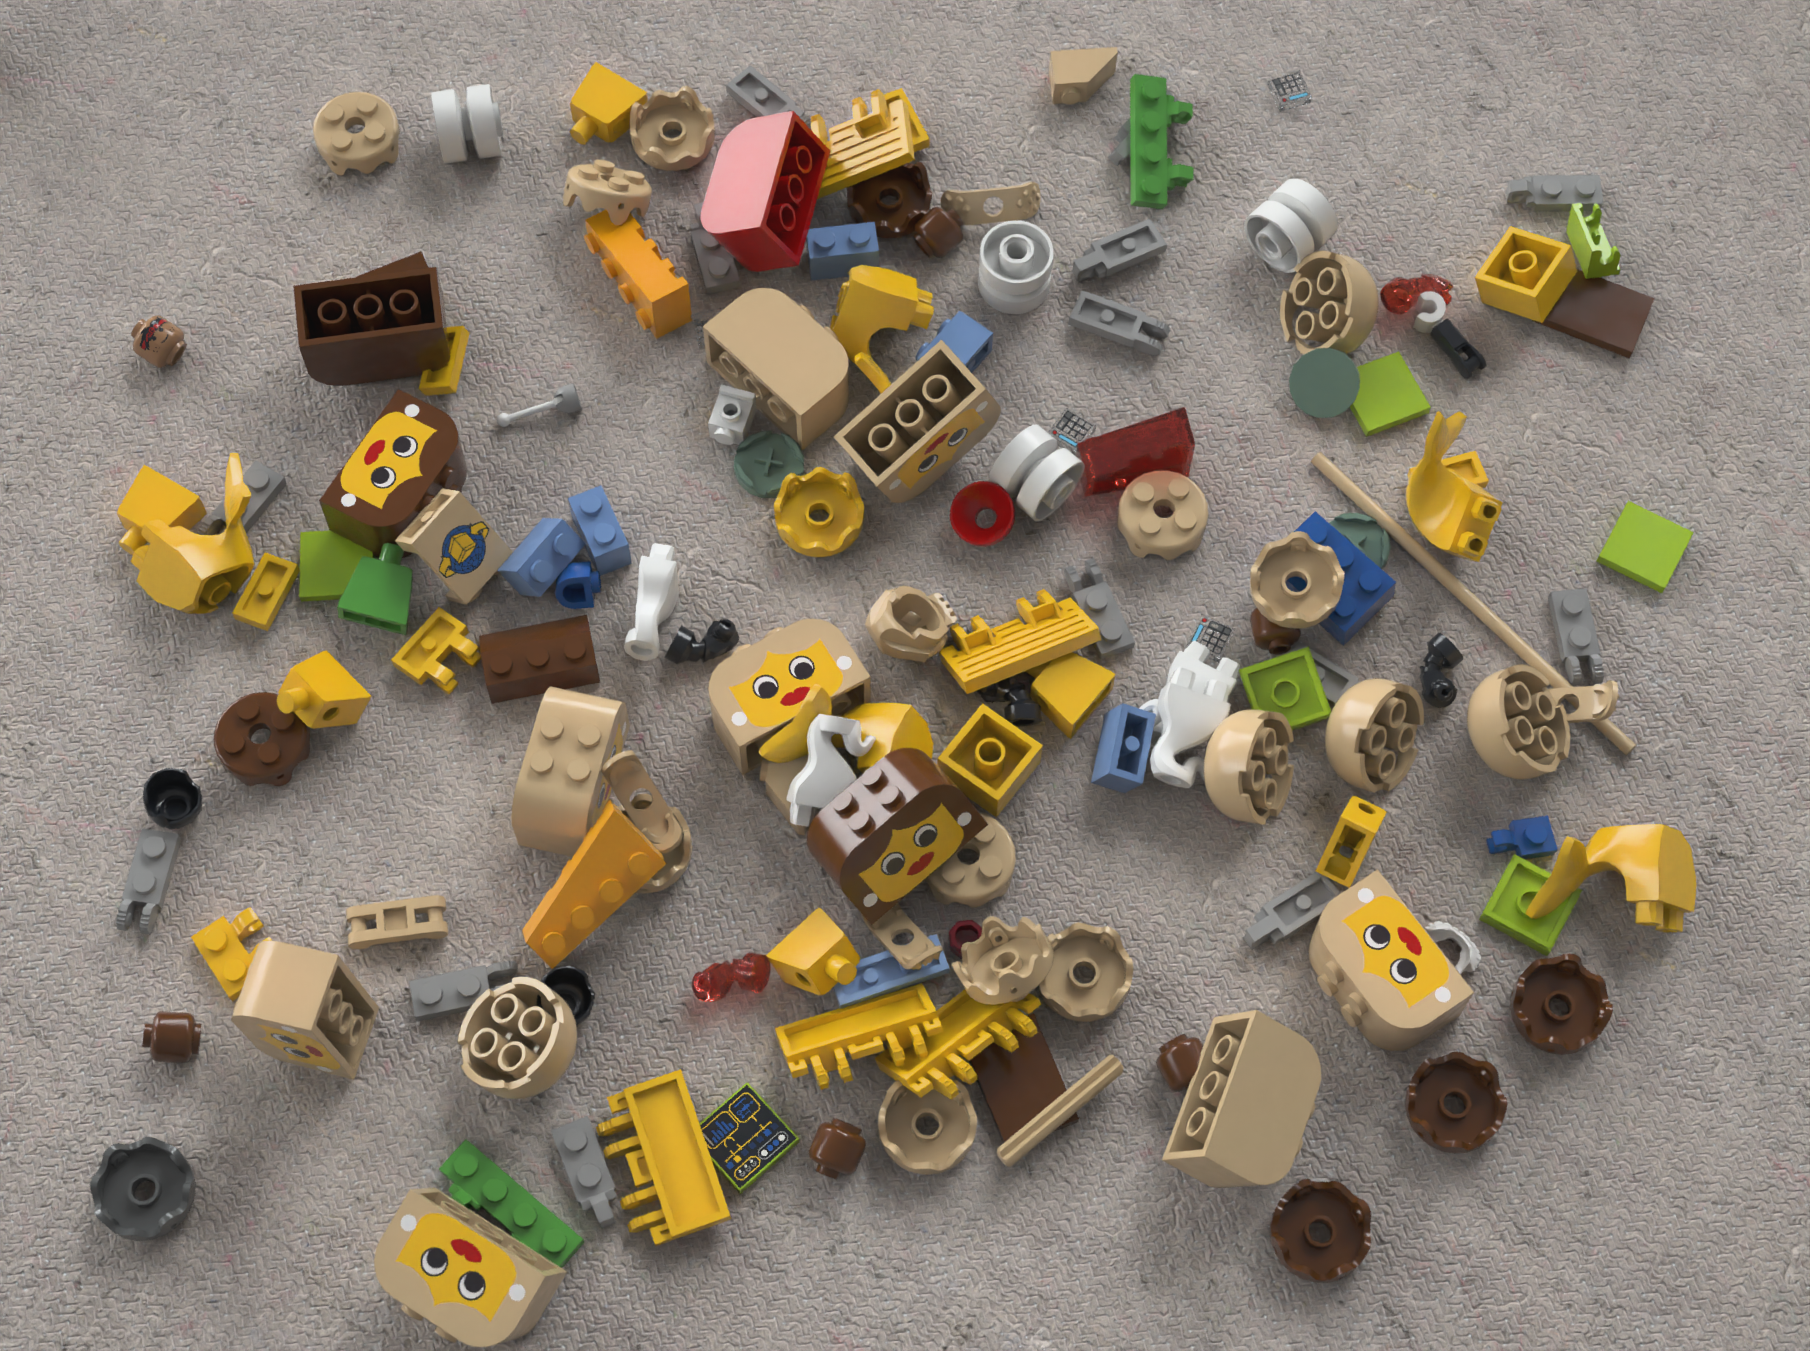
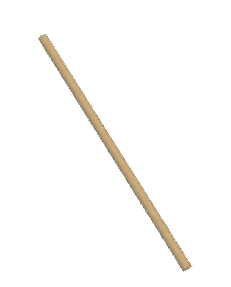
M1319 452L1313 457L1311 463L1368 516L1375 519L1377 524L1382 529H1385L1389 536L1529 666L1541 672L1550 681V685L1553 688L1574 687L1326 456ZM1574 696L1565 698L1575 709H1578V698ZM1608 718L1602 721L1590 722L1626 756L1636 747V744Z

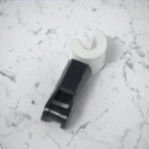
M1432 291L1421 293L1415 307L1420 314L1417 315L1413 328L1423 333H1430V336L1449 357L1463 378L1469 379L1472 377V372L1477 368L1484 369L1486 361L1482 354L1465 339L1449 319L1442 320L1446 310L1443 297ZM1465 353L1468 359L1464 360L1460 355Z

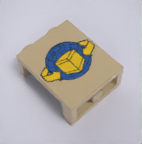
M444 488L437 493L430 504L417 515L395 540L403 551L418 554L450 589L445 595L449 601L465 605L479 597L485 583L492 576L499 573L497 570L513 553L460 491Z

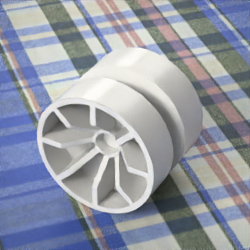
M490 84L467 87V107L460 106L454 89L431 93L444 164L467 161V141L473 140L476 153L480 159L502 156L499 137L504 136L498 102L493 103Z
M1288 179L1270 195L1268 201L1263 202L1244 222L1246 237L1255 252L1272 267L1286 273L1295 272V266L1300 264L1307 255L1314 253V250L1321 248L1338 229L1336 214L1328 200L1315 187L1299 179Z
M1025 221L1003 222L987 232L980 247L978 287L982 298L988 305L1003 313L1023 314L1036 309L1045 301L1050 290L1053 263V245L1048 235L1038 226Z
M1037 424L1024 429L1005 447L989 474V482L996 483L1004 488L1011 498L1017 496L1016 505L1036 522L1050 516L1066 501L1078 485L1085 470V464L1068 449L1060 448L1056 450L1057 440Z

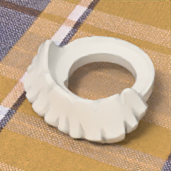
M1436 921L1434 924L1430 923L1425 927V930L1435 943L1452 939L1461 947L1460 959L1455 969L1460 975L1465 971L1473 972L1479 966L1481 960L1479 950L1476 949V945L1470 941L1468 936L1458 931V928L1452 927L1445 922L1442 923V921Z

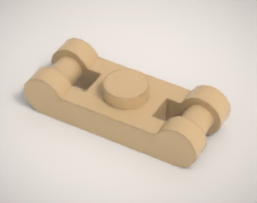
M434 895L356 905L347 908V922L351 924V933L348 934V947L351 949H365L377 944L447 937L448 924L443 921V912L446 911L445 897ZM426 913L428 922L417 923L416 914ZM376 919L377 928L367 929L366 922Z

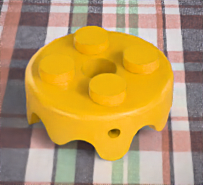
M816 467L812 472L803 476H797L795 473L788 474L784 478L779 494L774 502L776 528L782 540L790 548L803 555L828 557L841 553L853 544L863 528L864 503L860 497L855 479L849 473L836 474L824 467ZM818 509L825 510L829 514V517L822 522L813 521L809 516Z

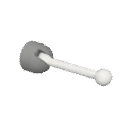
M574 383L559 388L552 401L509 415L506 413L499 414L497 416V424L501 427H506L511 421L554 407L564 413L582 410Z

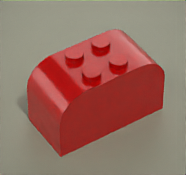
M794 111L756 117L742 122L726 136L720 146L701 209L700 219L702 226L749 271L760 272L799 266L830 150Z

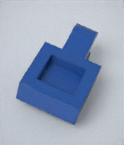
M1548 815L1513 820L1508 826L1509 830L1492 831V838L1486 840L1490 854L1515 850L1516 855L1525 860L1553 856L1558 850Z

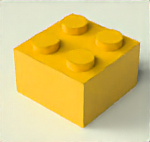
M1510 226L1475 276V280L1483 304L1543 323L1577 273L1571 245Z
M982 703L937 758V766L966 797L997 817L1041 763L1043 745Z

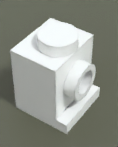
M721 384L718 398L708 422L709 437L725 445H739L747 438L756 413L755 393Z

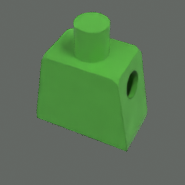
M384 543L379 560L363 556L360 559L337 606L338 618L402 635L407 634L413 570L400 565L404 554L400 546Z

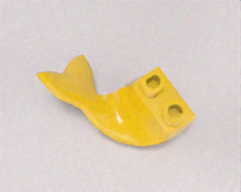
M859 265L848 271L849 281L841 285L835 312L839 314L838 316H832L830 329L838 337L848 358L860 368L881 394L891 385L888 376L872 359L869 350L871 337L879 329L888 327L907 331L909 324L927 329L934 313V306H931L933 296L931 292L917 288L916 278L886 268Z
M1438 411L1426 437L1424 456L1409 476L1406 488L1407 509L1418 532L1433 546L1451 555L1469 561L1480 562L1487 548V541L1495 521L1499 518L1503 502L1496 499L1482 487L1451 472L1441 462L1443 455L1459 435L1467 416L1459 411L1445 419L1442 413Z
M230 453L227 462L224 501L227 527L223 533L218 535L194 534L182 526L170 528L161 519L144 524L141 535L150 545L139 547L133 553L130 562L140 570L136 582L156 602L188 614L211 613L219 608L216 604L223 601L230 590L236 594L248 579L254 566V558L241 516L248 506L251 492L243 482L242 467L238 453Z
M817 683L814 684L803 700L793 721L766 741L758 753L766 760L776 763L790 762L807 755V734L810 724L818 714L832 715V703L828 692ZM866 703L858 705L840 716L860 721L862 742L869 735L876 738L868 753L858 758L857 768L862 774L882 757L900 748L919 749L932 759L933 740L928 723L912 705ZM834 734L831 737L833 746L835 748H845L842 735Z
M1661 824L1600 828L1591 837L1586 848L1577 838L1567 836L1562 844L1551 876L1540 888L1526 910V915L1530 918L1537 919L1546 916L1576 891L1586 878L1599 872L1613 870L1624 877L1627 902L1636 904V924L1656 926L1655 930L1663 933L1683 932L1684 913L1694 912L1696 874L1691 847L1681 831Z

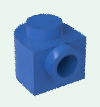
M591 561L569 563L556 579L555 596L557 601L562 606L570 609L594 607L595 593H601L600 572L592 571Z

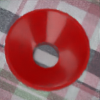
M989 481L974 482L961 489L953 499L950 507V521L955 533L968 544L977 547L992 546L1001 542L1012 530L1015 522V507L1011 496L998 484ZM985 509L993 510L996 513V522L990 528H981L977 525V516Z

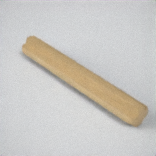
M1108 1055L997 1149L999 1159L1006 1166H1013L1119 1077L1124 1069L1121 1062L1114 1055Z

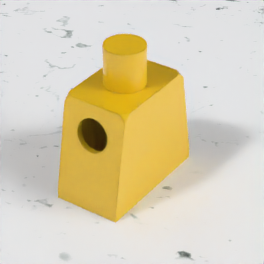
M595 62L571 99L572 120L576 124L571 128L570 135L576 142L585 145L593 135L607 143L614 142L630 129L632 105L635 102L641 105L648 102L647 92Z
M143 465L117 511L123 527L128 530L118 544L126 552L133 555L139 547L144 546L148 542L141 535L144 524L156 519H161L170 528L182 526L190 530L207 514L200 496L150 467Z
M326 650L290 669L278 691L277 705L283 713L294 712L308 727L315 729L356 724L372 696Z
M1074 652L1025 671L1035 678L1030 691L1032 700L1041 706V711L1070 739H1072L1113 690L1116 675L1112 671Z
M1352 796L1334 829L1315 872L1350 888L1387 812L1357 796ZM1341 846H1347L1353 850L1350 858L1344 857L1339 853Z
M820 907L766 955L783 982L820 996L830 991L838 982L842 985L851 983L856 977V965L860 962V956L847 936Z

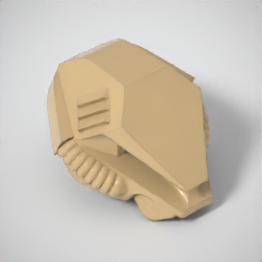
M903 585L891 590L886 589L868 613L865 626L882 654L898 659L925 662L926 659L933 657L942 650L948 639L946 634L949 630L948 628L957 621V617L947 600L944 601L941 593H933L927 596L918 589Z

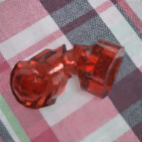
M1420 274L1421 277L1410 278L1409 280L1396 277L1391 279L1382 288L1380 298L1388 311L1401 315L1408 312L1416 304L1421 293L1428 291L1438 293L1443 297L1445 304L1448 305L1452 301V296L1448 292L1453 288V284L1451 281L1433 274Z
M749 952L742 959H733L732 963L728 959L721 964L714 963L704 971L697 972L692 979L693 993L699 1000L704 1002H716L726 997L735 981H738L742 990L760 993L765 989L769 981L770 961L766 955Z

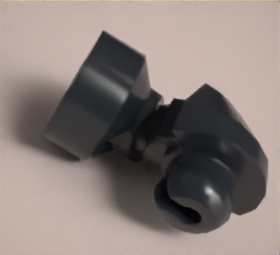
M722 619L720 621H713L704 638L698 643L695 633L681 625L664 658L675 664L685 661L697 662L699 659L704 663L734 649L739 642V635L732 621Z
M1438 632L1427 642L1428 653L1423 660L1425 667L1420 666V679L1423 688L1422 695L1425 701L1433 707L1444 708L1455 700L1458 689L1455 688L1451 680L1444 676L1441 670L1442 668H1455L1464 658L1456 646L1446 636Z
M1013 677L1006 678L976 691L981 695L984 702L1010 701L1011 703L1004 708V717L1016 727L1030 726L1042 722L1041 706L1032 700L1029 692L1025 690L1026 686Z

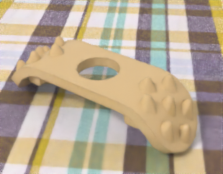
M1028 182L1019 186L970 191L950 189L942 194L940 205L946 212L952 208L963 220L964 225L1028 219L1037 213L1041 194L1039 185L1036 182ZM990 197H998L1003 201L1001 211L994 215L986 213L983 209L984 202Z
M1612 680L1594 686L1548 689L1557 706L1560 705L1564 698L1569 696L1579 699L1578 709L1571 714H1567V721L1569 723L1605 720L1613 714V711H1616L1615 706L1617 699H1619L1618 684Z
M632 750L613 755L603 765L601 771L634 825L661 854L674 850L683 839L682 828L638 757ZM644 788L651 793L652 801L647 808L636 809L631 805L630 796L636 789Z
M898 903L873 925L862 915L872 934L906 970H920L922 964L927 966L933 959H939L940 952L943 951L941 945H934L903 912ZM900 933H910L914 936V939L906 945H896L892 942L893 938Z

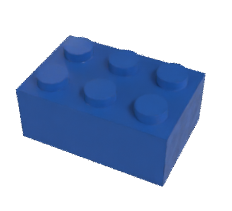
M1315 511L1294 532H1305L1317 544L1331 547L1344 571V583L1340 601L1328 618L1318 623L1344 646L1394 597L1396 581ZM1297 576L1289 578L1285 583L1287 588L1293 592H1300L1307 586L1305 580Z

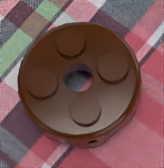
M919 161L915 164H904L847 187V208L855 224L875 222L877 237L884 239L900 238L913 233L914 224L930 211L932 207V191L926 167ZM885 196H894L898 199V202L894 205H885L880 200Z
M259 692L243 696L231 703L222 712L216 723L214 748L217 757L226 772H230L248 786L271 784L278 787L286 785L292 779L294 768L309 756L310 728L294 712L286 714L278 708V694ZM267 729L271 731V735L266 742L256 744L251 741L252 735L257 730Z
M1571 953L1534 961L1520 975L1510 995L1511 1016L1518 1032L1537 1049L1552 1054H1573L1586 1049L1601 1035L1613 1013V1005L1608 999L1604 979L1600 975H1595L1588 971L1582 965L1581 958ZM1560 999L1564 1001L1568 1007V1014L1557 1016L1552 1013L1549 1008V1000Z
M1451 1052L1434 1059L1430 1057L1419 1066L1406 1090L1405 1109L1412 1129L1429 1146L1453 1154L1468 1153L1484 1146L1500 1129L1507 1110V1098L1502 1093L1499 1085V1074L1493 1064L1488 1061L1475 1060L1462 1052ZM1447 1096L1460 1098L1464 1104V1112L1461 1114L1448 1112L1444 1106V1098Z
M1301 1180L1284 1194L1272 1214L1269 1228L1270 1241L1274 1253L1285 1268L1303 1280L1314 1283H1330L1341 1280L1353 1273L1362 1263L1371 1247V1211L1363 1199L1356 1197L1340 1182ZM1314 1223L1326 1225L1330 1231V1240L1324 1243L1314 1241L1309 1234V1226Z

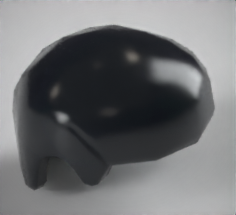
M165 768L157 771L144 784L143 803L145 811L149 818L160 827L180 829L192 823L202 811L200 786H197L190 778L188 772L183 769Z
M571 965L554 967L542 977L540 982L555 991L568 1004L575 1018L576 1027L590 1016L595 993L588 981L587 973ZM537 995V1007L543 1009L541 996Z

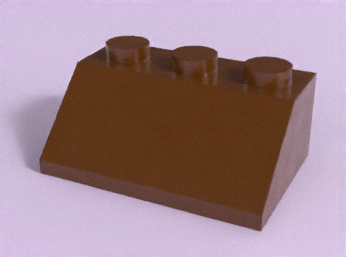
M587 615L479 635L484 677L492 704L545 694L551 686L570 689L600 683Z

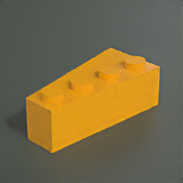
M606 209L585 220L587 234L584 235V240L592 254L598 253L602 258L601 265L609 279L615 278L619 283L618 289L626 304L632 303L637 310L635 311L636 317L644 330L649 328L655 338L658 339L692 321L688 282L683 276L677 279L673 272L675 271L674 265L668 258L662 260L658 247L651 238L644 241L645 234L642 226L631 213L622 225L613 224Z
M610 799L602 809V814L594 826L590 827L586 836L582 839L583 842L572 859H569L562 869V874L553 888L549 889L522 930L525 942L551 969L556 967L667 864L661 852Z

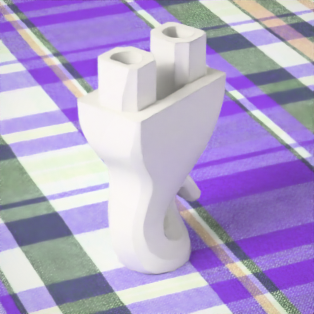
M655 543L652 545L649 557L641 556L635 628L629 630L624 643L625 652L638 660L648 661L658 656L660 649L658 625L671 615L679 596L677 562L673 561L675 550L672 546Z
M1193 641L1184 652L1179 651L1169 669L1166 685L1173 672L1178 667H1183L1196 673L1192 690L1202 694L1204 693L1207 681L1210 679L1227 683L1229 685L1228 703L1234 693L1240 664L1229 658H1222L1216 669L1205 664L1210 650L1196 641ZM1153 699L1143 704L1139 709L1156 714L1151 741L1156 744L1162 734L1163 723L1158 711V699Z
M1178 667L1173 672L1168 684L1160 691L1158 711L1162 719L1163 731L1152 749L1150 765L1153 776L1158 780L1173 786L1189 788L1194 784L1196 772H1199L1204 780V759L1194 756L1189 757L1181 766L1175 761L1174 757L1178 753L1199 746L1209 740L1218 725L1227 718L1231 704L1227 703L1229 690L1227 683L1210 679L1207 681L1204 693L1202 694L1192 690L1196 673L1183 667Z
M818 714L814 718L807 734L809 754L807 764L792 780L786 800L791 802L790 823L810 827L814 819L816 807L824 808L839 793L843 792L857 780L851 767L833 746L831 737L834 734H841L846 750L854 756H863L868 753L876 738L869 735L863 742L861 741L862 733L859 720L826 714Z

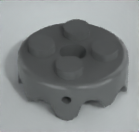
M143 1137L141 1140L130 1144H113L103 1153L102 1163L90 1182V1190L95 1206L94 1213L113 1233L125 1239L147 1241L165 1236L185 1220L192 1208L196 1195V1180L193 1169L175 1146L153 1137ZM146 1181L154 1182V1195L145 1201L137 1200L135 1197L137 1187Z

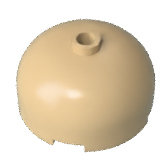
M1317 251L1307 255L1300 264L1295 266L1294 270L1297 273L1290 285L1289 291L1283 290L1281 297L1280 320L1286 341L1295 340L1297 349L1303 355L1316 348H1332L1342 351L1347 355L1357 349L1367 339L1375 324L1379 304L1375 281L1366 267L1352 257L1328 251ZM1299 306L1319 309L1320 313L1304 311L1298 316L1295 324V334L1292 328V318L1296 309ZM1299 338L1322 342L1325 344L1314 348L1312 346L1307 345Z
M1514 665L1486 677L1474 690L1467 710L1469 735L1480 758L1498 774L1519 780L1532 779L1556 771L1560 761L1568 757L1570 749V728L1564 705H1556L1546 687L1550 684V681L1537 669L1528 665Z
M1373 678L1353 685L1338 699L1328 719L1325 748L1333 770L1341 779L1355 787L1373 793L1382 789L1390 791L1402 781L1410 770L1419 750L1413 747L1417 725H1424V709L1419 693L1413 687L1388 679ZM1384 747L1398 751L1397 760L1395 753L1391 750L1384 749Z
M1253 709L1242 710L1224 719L1213 732L1204 758V782L1212 803L1227 817L1237 821L1265 825L1266 819L1269 816L1277 817L1281 812L1289 794L1294 765L1288 764L1287 744L1294 741L1293 733L1288 720L1283 714ZM1265 774H1271L1272 779L1265 778Z
M514 977L512 982L499 987L495 991L487 989L470 1007L460 1027L457 1043L462 1045L463 1065L461 1067L473 1082L488 1092L502 1098L524 1099L546 1091L566 1072L576 1050L577 1027L570 1007L561 996L547 985L529 977ZM537 995L541 996L543 1009L537 1007Z

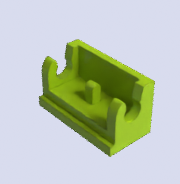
M1597 203L1594 204L1592 214L1583 217L1582 204H1572L1566 233L1585 278L1619 275L1620 252L1616 246H1613L1612 249L1600 224L1602 211Z

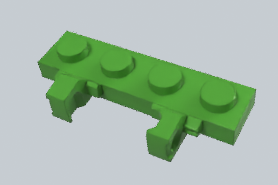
M1134 74L1130 79L1131 206L1163 210L1168 205L1167 190H1173L1175 186L1187 187L1193 181V167L1181 164L1172 165V159L1167 158V127H1170L1172 123H1188L1193 117V104L1182 101L1174 102V96L1167 95L1166 78Z
M467 1139L462 1142L439 1168L440 1172L453 1183L448 1189L452 1194V1199L468 1209L473 1207L479 1211L483 1208L512 1233L510 1236L557 1266L563 1268L585 1243L583 1238Z

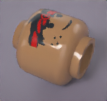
M159 315L153 316L147 321L141 319L131 332V336L135 338L133 351L157 368L175 365L187 347V344L184 342V332Z

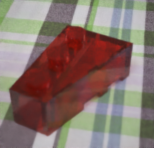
M1185 407L1077 443L1076 457L1085 464L1084 473L1080 480L1084 496L1088 497L1125 490L1135 478L1152 471L1167 470L1189 477L1195 440Z

